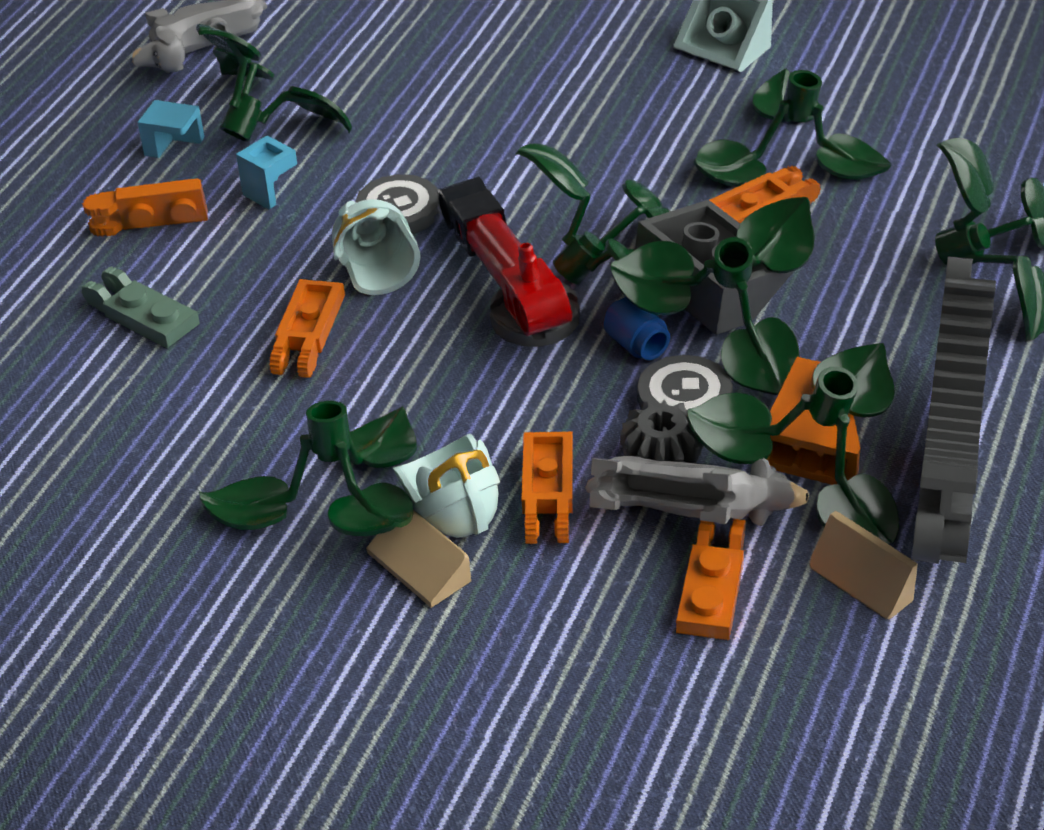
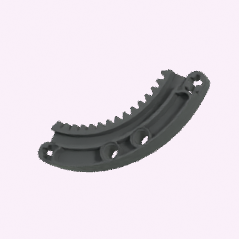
M948 256L912 561L939 564V560L967 562L973 494L976 492L978 475V450L985 375L996 289L995 280L971 278L973 259Z

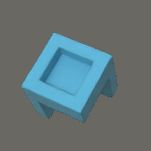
M154 100L137 122L144 156L159 158L172 140L200 144L204 139L199 106Z
M267 135L238 152L236 157L243 196L267 209H271L276 206L273 182L277 181L279 175L297 165L296 150Z

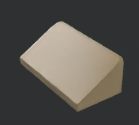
M414 510L413 518L408 525L401 528L395 527L392 531L376 535L367 546V553L431 608L471 582L468 555Z
M837 511L831 513L811 556V569L886 619L893 618L914 600L918 564Z

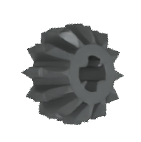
M665 399L660 405H652L644 401L641 410H629L628 418L623 423L622 430L620 431V445L623 446L624 456L696 464L704 448L689 426L684 403L670 406Z

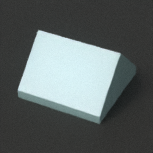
M693 0L673 47L742 72L771 47L773 0Z

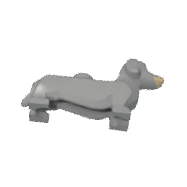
M222 0L184 6L173 15L169 14L164 8L146 12V21L148 26L151 27L149 31L150 42L134 51L132 63L134 66L157 67L166 73L178 72L184 68L183 62L186 53L213 45L203 35L198 34L197 24L207 25L237 36L252 33L257 30L260 23V15L268 6L263 0Z
M618 456L608 460L593 458L591 475H594V477L588 480L585 487L586 491L590 493V507L617 510L620 506H645L676 515L700 517V520L726 524L729 519L741 520L749 514L752 522L758 526L764 525L768 516L773 511L799 507L806 504L810 497L806 489L787 480V477L777 472L775 467L770 466L765 458L759 459L752 464L750 474L734 468L685 462L657 461L634 456Z

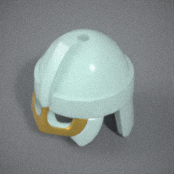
M363 200L357 203L355 201H348L339 209V216L332 228L333 255L335 261L339 260L347 268L355 289L360 293L368 295H382L393 292L407 284L418 269L420 250L402 212L394 205L382 200Z
M467 434L422 458L393 468L399 482L411 498L414 510L442 534L460 538L468 537L472 534L476 536L489 529L488 524L492 521L497 510L499 494L497 485L500 484V480L495 467L492 466L487 448L481 439L476 442L472 434Z

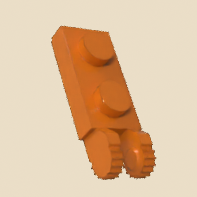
M791 165V167L788 166L772 174L770 172L716 196L710 199V201L741 224L754 211L780 200L808 197L811 204L818 198L821 185L813 178L803 181V172L796 166Z
M198 178L116 188V191L90 194L82 203L85 214L92 217L88 222L90 232L93 235H97V237H103L104 235L113 236L122 229L208 221L206 200L201 179Z
M299 279L275 333L276 341L269 359L270 373L284 375L285 369H287L289 364L290 350L301 351L297 360L298 376L310 378L313 375V371H315L317 366L318 353H321L345 297L343 283Z
M573 431L524 432L521 501L522 514H525L526 544H537V539L540 536L538 514L557 513V518L554 521L557 543H569V513H573Z
M700 520L697 544H692L677 614L676 633L730 640L744 565V550L742 549L745 537V520H733L729 530V549L712 547L711 541L715 535V523Z

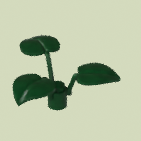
M197 24L198 34L203 35L215 45L213 53L219 62L221 75H237L233 96L229 103L230 106L219 127L222 131L239 140L249 142L258 122L266 124L269 116L283 102L291 101L309 112L343 124L350 134L352 126L346 114L328 98L307 89L290 86L288 91H283L264 111H261L262 102L249 95L254 77L273 80L275 77L274 73L269 69L251 61V59L259 61L261 53L252 44L235 34L217 30L207 25Z
M784 69L768 79L753 96L752 106L754 110L764 118L772 120L756 150L750 152L743 144L731 140H715L702 146L693 162L696 168L708 178L724 185L738 187L766 174V166L757 159L763 155L782 119L786 122L794 121L800 123L814 119L816 141L821 146L816 152V161L828 173L843 179H863L884 173L892 166L891 162L882 154L858 138L837 133L827 139L824 136L822 124L824 107L818 102L822 79L810 71L796 70L790 73L788 69Z
M952 138L940 142L936 146L940 148L948 159L961 195L971 212L963 218L954 220V227L936 233L935 246L937 253L945 265H947L948 256L973 259L972 264H1013L1014 280L1025 326V342L1034 340L1044 331L1043 271L1038 266H1031V261L1027 256L989 255L983 253L985 249L990 247L991 237L1027 225H1031L1037 246L1044 250V186L1036 178L1024 180L1021 184L1020 192L1027 217L987 230L983 223L976 224L973 222L974 219L986 212L991 206L988 195L994 190L993 177L984 153L977 144L965 138Z
M537 143L522 146L515 153L532 161L565 194L579 200V205L569 231L562 238L567 246L553 260L556 270L566 280L575 285H579L590 272H594L600 264L613 257L616 261L634 251V249H627L623 244L614 240V238L638 216L645 214L648 218L670 212V210L663 207L661 201L652 191L641 183L629 179L625 181L622 187L625 194L638 207L631 211L600 240L588 231L583 235H579L577 231L591 198L589 192L585 189L588 185L586 178L565 155L550 146Z
M796 197L780 200L751 213L740 224L737 236L722 240L715 249L714 260H706L704 268L695 276H692L694 261L691 254L680 244L671 241L651 242L637 248L627 256L612 262L610 265L611 274L621 293L632 304L643 311L655 315H670L684 310L689 305L691 299L689 286L699 285L710 273L714 274L716 281L723 287L736 288L739 294L743 324L746 329L735 330L725 338L720 354L722 366L727 375L742 387L778 395L796 357H800L798 341L793 330L779 318L768 317L754 326L749 306L747 282L751 277L752 266H757L760 262L774 273H789L798 270L809 261L815 242L809 198Z
M884 343L844 350L820 362L812 375V394H803L800 402L775 425H770L772 416L767 406L756 397L745 393L721 394L712 397L697 407L688 409L687 421L698 441L717 457L736 464H753L759 459H767L773 449L770 436L780 435L805 410H809L812 418L822 426L836 425L835 480L837 484L828 485L819 492L815 508L817 517L822 526L825 527L830 514L837 511L890 546L893 544L899 530V516L896 503L890 491L881 481L869 474H858L847 481L844 473L847 427L850 422L848 413L862 418L881 415L888 410L894 399V382L888 367Z
M321 401L311 405L306 411L309 434L299 437L301 449L289 488L281 479L272 476H259L232 483L213 492H199L200 501L205 510L215 520L228 527L240 530H256L274 525L287 517L288 509L286 503L292 502L297 498L309 452L312 450L321 461L336 462L340 460L347 487L351 494L336 499L329 506L327 514L331 526L338 532L350 536H372L392 531L395 527L401 528L411 522L413 518L411 498L403 489L389 483H376L361 491L357 486L350 462L354 465L364 462V464L372 468H386L400 464L415 454L417 450L416 435L403 406L350 432L346 406L338 401Z

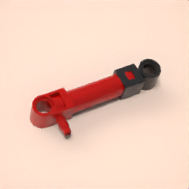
M479 176L437 190L439 207L447 227L450 230L454 229L455 237L470 257L477 255L503 291L505 307L525 336H530L572 321L571 305L561 281L553 274L542 258L536 257L533 245L530 243L521 244L506 224L503 207L490 190L486 188Z

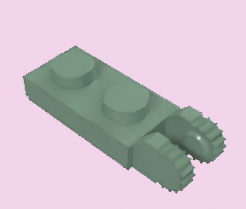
M112 266L105 269L101 274L105 286L91 280L81 288L85 301L92 305V307L105 313L107 318L165 348H169L200 324L197 311L135 280L131 281L124 271ZM105 287L111 290L112 293L115 292V294L112 296Z

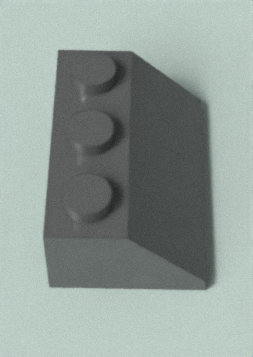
M705 200L639 221L635 250L645 244L656 241H671L680 244L693 258L694 272L692 276H695L704 268L706 260H714L715 249L722 240L737 236L740 223L710 200ZM762 262L757 266H752L751 277L747 282L752 321L793 271L789 273H774L768 270ZM710 273L699 285L689 286L691 299L685 310L715 335L744 325L739 294L736 288L723 287L716 281L713 273Z

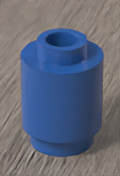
M626 297L615 301L607 309L603 324L605 332L632 356L645 360H654L667 349L670 342V332L667 330L666 323L659 316L641 310Z

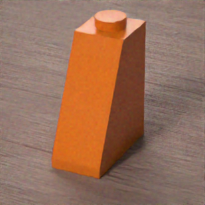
M796 357L770 410L772 416L770 425H775L781 421L800 402L803 394H812V375L820 363L819 361ZM805 410L780 435L770 436L773 449L766 460H768L770 466L776 468V471L831 485L837 484L835 480L836 425L822 426L812 418L809 410ZM849 413L850 422L847 427L844 469L847 481L853 476L858 475L860 443L855 419Z

